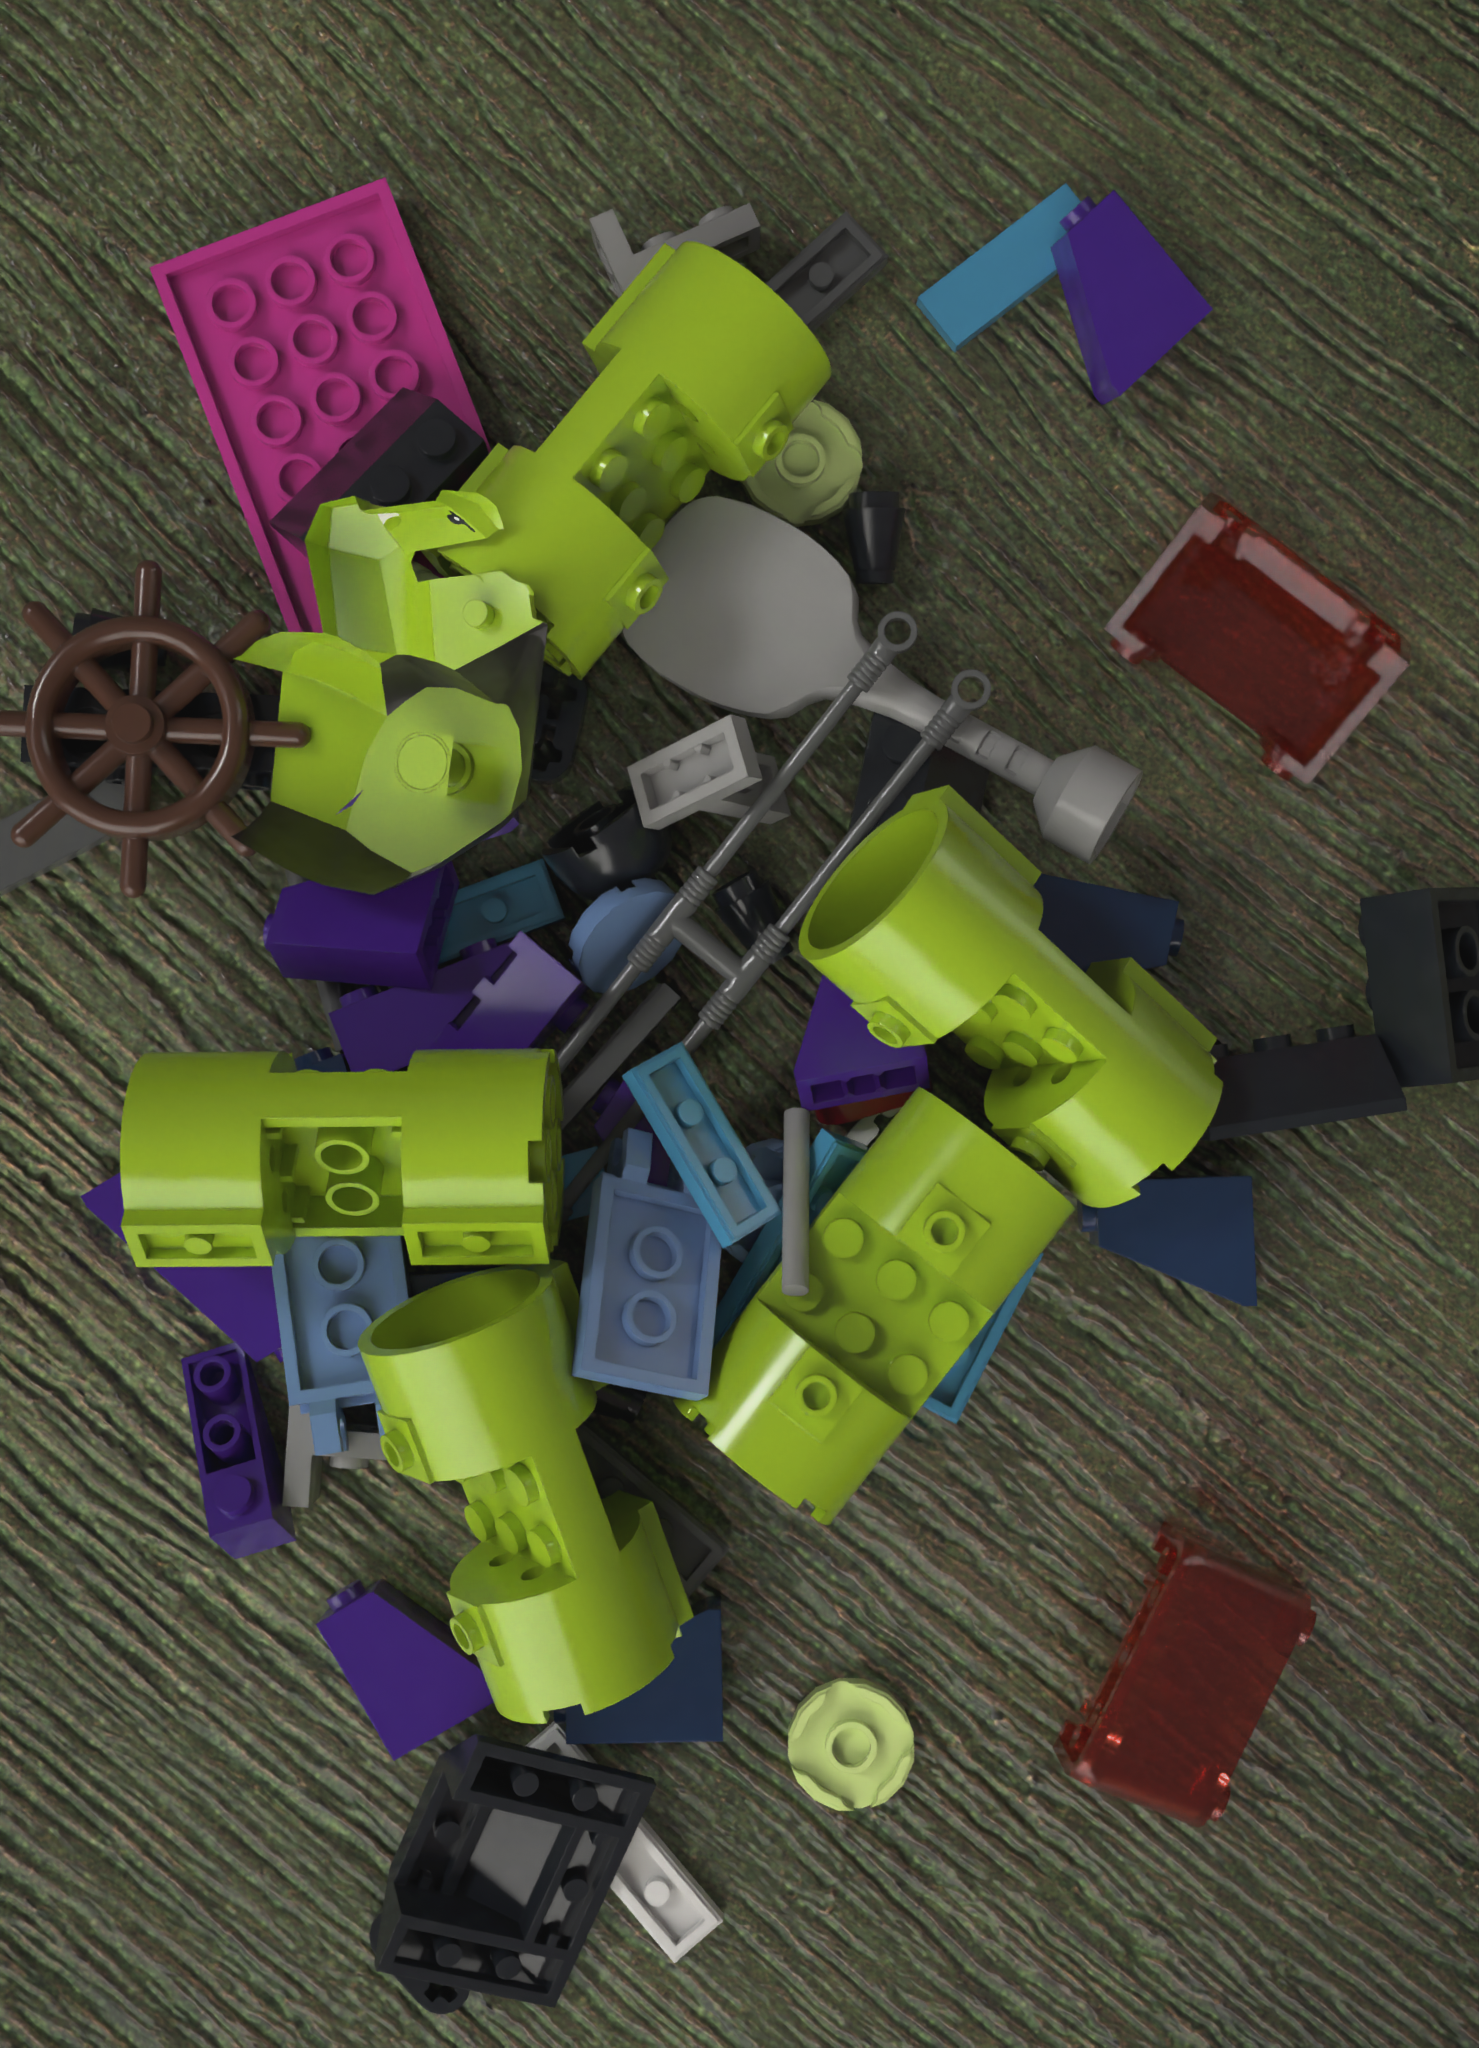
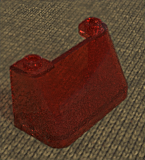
M1209 492L1104 628L1105 631L1113 636L1110 644L1121 656L1136 665H1140L1144 659L1153 663H1157L1161 659L1260 735L1259 743L1265 750L1260 758L1271 771L1287 781H1291L1296 776L1306 785L1311 782L1402 675L1411 661V644L1394 627L1232 503L1213 492Z
M1165 1519L1151 1546L1153 1550L1161 1553L1156 1566V1571L1160 1572L1158 1576L1150 1571L1147 1572L1143 1580L1144 1585L1148 1588L1093 1702L1085 1698L1080 1708L1086 1722L1077 1725L1066 1719L1053 1745V1750L1067 1776L1096 1790L1200 1828L1209 1819L1216 1822L1224 1813L1231 1794V1787L1228 1785V1782L1295 1645L1302 1646L1311 1635L1316 1622V1612L1310 1609V1594L1302 1587Z

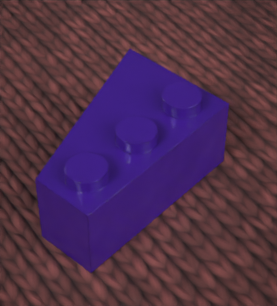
M520 930L508 945L514 950L491 978L488 975L482 978L472 991L475 997L454 1022L450 1021L447 1023L427 1050L542 1049L540 1046L556 1028L565 1034L583 1015L589 1004L582 997L589 990V987Z

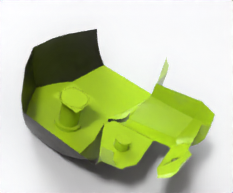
M442 490L436 501L392 507L374 505L356 496L319 505L306 535L305 544L323 633L279 632L256 641L241 656L234 658L235 660L283 672L278 721L302 722L306 724L311 731V739L302 748L275 747L271 800L262 813L247 828L231 836L232 838L290 872L325 886L374 895L395 888L444 866L499 831L510 822L521 808L530 793L548 627L547 623L537 620L534 593L528 584L516 582L502 571L477 574L482 577L484 582L475 575L418 582L411 565L415 551L486 539L498 529H504L498 509L490 500L478 493ZM361 792V794L352 806L338 813L344 806H346L354 797H356Z

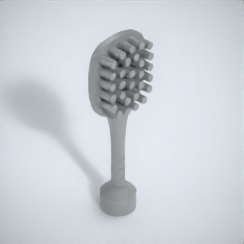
M718 496L704 497L689 503L665 526L661 539L651 550L666 572L669 580L663 586L661 596L655 606L647 613L639 615L628 630L626 628L623 629L624 637L633 651L663 678L714 706L734 713L765 719L788 718L810 704L826 699L834 701L850 681L847 675L851 673V670L872 645L862 635L858 623L859 596L849 575L831 554L807 534L778 517L753 505ZM890 663L886 670L882 672V675L878 677V680L874 682L867 693L862 691L852 705L890 717L921 732L928 725L929 721L932 720L933 716L936 715L945 700L914 682ZM971 714L966 717L958 729H955L954 734L951 735L944 745L1033 794V804L1042 838L1088 864H1091L1111 837L1130 804L1143 775V771L1097 745L1058 756L1054 761Z

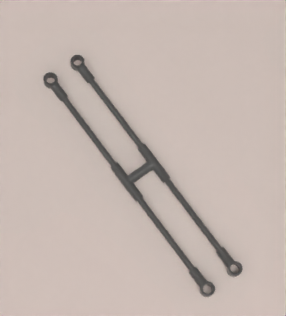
M894 611L884 616L878 625V637L851 670V673L847 675L850 681L704 867L698 866L680 888L679 892L671 899L649 927L647 933L643 935V938L639 940V943L628 954L627 959L629 962L558 1051L557 1057L560 1073L562 1074L639 974L649 971L674 938L725 978L718 990L698 1013L700 1020L682 1041L690 1056H692L713 1029H720L721 1025L724 1024L725 1020L766 971L770 963L773 962L774 958L777 957L778 953L789 942V932L812 905L827 880L844 859L862 842L935 748L941 750L951 735L954 734L955 729H958L970 712L981 709L987 704L991 695V685L987 676L978 670L968 669L960 672L954 678L951 686V695L937 711L936 715L933 716L932 720L929 721L928 725L925 726L924 730L921 731V741L776 924L770 923L755 941V944L751 946V949L741 958L693 920L691 916L718 883L716 877L860 693L862 691L867 693L874 682L878 680V677L882 675V672L886 670L897 654L907 652L915 645L918 638V628L911 615L903 611ZM903 621L908 624L911 634L906 642L893 644L886 639L885 630L891 622ZM968 678L979 680L984 687L982 698L973 703L962 700L958 693L960 683ZM636 1100L564 1190L561 1226L573 1214L571 1207L608 1162L611 1141L615 1138L622 1139L623 1131L628 1127L634 1129L644 1117V1113Z

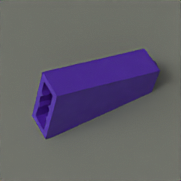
M118 1173L80 1197L86 1207L127 1244L121 1228L124 1205L121 1176ZM271 1266L153 1267L256 1362L273 1353L280 1363L283 1362Z

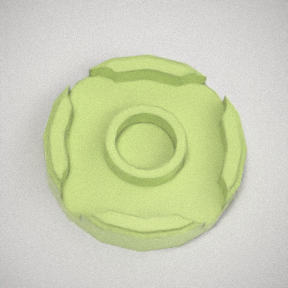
M813 400L794 421V429L789 433L788 441L781 453L773 460L766 461L753 478L749 476L746 480L740 481L753 506L778 517L794 527L821 524L839 514L849 502V493L857 491L863 468L860 438L849 419L830 404Z
M838 1678L815 1687L798 1704L788 1726V1757L797 1782L815 1801L837 1811H854V1808H864L869 1805L872 1808L885 1803L904 1785L914 1763V1732L904 1706L887 1688L864 1678Z

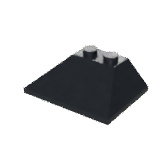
M479 1734L471 1736L439 1755L389 1868L374 1960L375 1970L377 1972L555 2008L655 1790L656 1783L654 1778Z

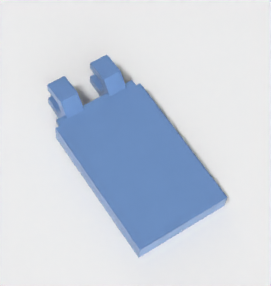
M628 1127L623 1131L622 1139L615 1138L611 1141L607 1172H602L600 1177L593 1181L571 1376L699 1401L709 1394L722 1246L672 1161H670L667 1187L647 1182L651 1167L653 1133Z
M404 1236L296 1237L292 1247L286 1254L275 1255L274 1266L271 1267L289 1406L300 1405L301 1414L309 1413L315 1456L349 1450L346 1418L342 1408L375 1403L376 1414L377 1411L382 1409L359 1351L358 1340L362 1332L373 1321L412 1297ZM377 1414L379 1434L381 1437L385 1434V1432L383 1430L382 1424Z

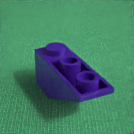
M493 937L461 949L459 954L462 961L439 970L437 968L431 990L393 987L378 993L375 985H369L340 997L339 1001L342 1008L328 1014L351 1072H364L369 1069L407 1071L414 1051L427 1050L447 1023L450 1021L454 1022L475 997L472 991L486 975L491 978L514 950L508 946L510 942L498 946Z
M234 1342L182 1358V1369L209 1537L234 1559L296 1541L291 1507L282 1506L284 1473L248 1354Z

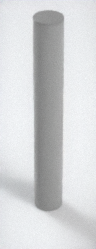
M790 1108L784 1112L782 1293L788 1296H803L809 1292L810 1113L804 1108Z

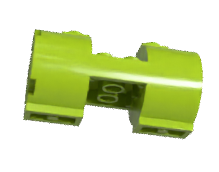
M685 241L676 250L664 243L583 340L582 344L600 375L537 451L533 452L517 445L512 446L508 450L498 443L458 490L461 492L478 493L495 504L504 529H498L486 539L420 550L434 568L446 578L475 575L484 582L482 577L477 574L502 571L516 582L528 584L534 593L537 620L547 623L548 626L544 661L567 676L573 673L579 680H582L624 628L628 630L639 615L650 611L659 600L663 586L667 583L669 577L651 549L659 542L663 535L665 524L682 503L690 502L698 495L705 482V476L710 469L737 481H744L749 476L753 478L766 461L773 460L781 453L788 441L789 433L794 429V421L831 377V365L824 349L795 311L768 285L744 266L724 253L699 242Z
M950 785L914 794L903 810L890 817L870 833L844 859L827 880L811 905L801 927L798 942L801 955L853 1000L850 1006L869 1022L867 1028L870 1033L884 1044L894 1048L935 1044L938 1038L951 1031L966 1043L965 1052L973 1061L983 1067L993 1069L984 1096L985 1114L993 1124L991 1130L1010 1146L1008 1150L1031 1169L1034 1171H1043L1044 1169L1080 1202L1090 1207H1111L1141 1195L1140 1188L1137 1185L1138 1182L1150 1175L1161 1164H1165L1173 1171L1191 1152L1209 1126L1218 1107L1223 1088V1081L1214 1074V1063L1217 1062V1059L1210 1053L1217 1038L1132 957L1093 962L1086 973H1084L1038 930L1043 914V900L1040 893L1033 886L1042 872Z
M540 1048L416 1050L412 1054L407 1071L369 1069L364 1072H320L312 1069L297 1071L293 1054L285 1051L150 1052L143 1054L135 1064L127 1086L120 1135V1176L124 1205L121 1228L136 1267L274 1266L275 1255L286 1254L292 1247L296 1237L404 1236L411 1265L549 1264L550 1252H553V1246H558L560 1239L565 1179V1158H562L560 1122L564 1120V1106L557 1053L555 1049Z
M917 1087L809 1225V1292L803 1296H788L782 1293L781 1261L712 1349L708 1396L699 1401L675 1397L673 1402L679 1411L691 1421H694L698 1414L701 1413L706 1418L707 1425L704 1430L709 1435L707 1439L745 1472L795 1509L799 1507L804 1499H807L815 1507L811 1516L819 1523L828 1526L1074 1212L1075 1207L1044 1178L994 1138L930 1092Z
M550 1259L549 1264H513L486 1269L430 1288L381 1315L362 1332L358 1340L359 1351L382 1408L377 1411L385 1432L380 1437V1444L388 1463L396 1472L428 1484H432L435 1481L456 1480L463 1486L469 1505L464 1508L466 1521L473 1534L482 1542L463 1557L451 1575V1590L446 1592L455 1616L450 1619V1628L461 1649L468 1655H476L498 1712L507 1719L527 1724H545L550 1717L549 1711L580 1703L584 1714L588 1715L609 1707L639 1691L659 1676L675 1657L671 1644L675 1638L682 1637L680 1625L694 1617L653 1501L621 1490L616 1491L605 1499H600L575 1429L594 1410L597 1403L595 1391L608 1385V1383L571 1376L580 1297L568 1263Z

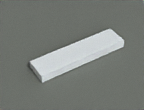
M554 1721L526 1745L527 1747L597 1764L581 1744H566L565 1724H555ZM642 1817L610 1887L675 1963L723 1922L724 1913Z

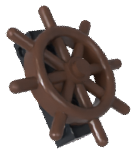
M153 560L141 561L136 567L133 616H123L101 621L72 635L45 604L39 601L28 602L22 610V617L27 625L50 648L53 654L41 669L34 685H24L23 711L0 710V736L22 737L20 762L34 768L37 778L48 793L40 803L13 826L10 834L13 843L21 848L31 847L67 814L91 829L122 839L119 885L121 892L128 898H138L146 890L148 847L150 841L167 840L182 836L209 822L239 855L250 857L256 854V851L231 837L247 828L248 825L228 804L239 789L251 791L271 790L275 747L302 748L311 739V731L306 724L302 722L278 721L280 695L250 694L243 678L233 665L236 661L234 658L241 656L268 632L271 624L269 616L261 610H252L213 644L204 636L185 625L160 618L162 569ZM158 649L179 654L194 662L163 691L156 690ZM131 650L129 689H122L99 662L114 654ZM80 681V682L83 684L84 687H75V686H76V685L78 684V682ZM211 683L216 693L202 692ZM83 740H106L94 752L87 753L83 746ZM209 745H220L217 758H213L210 755ZM152 776H167L169 778V785L176 786L185 797L169 806L150 811ZM104 780L110 784H122V781H125L123 811L105 806L89 794Z

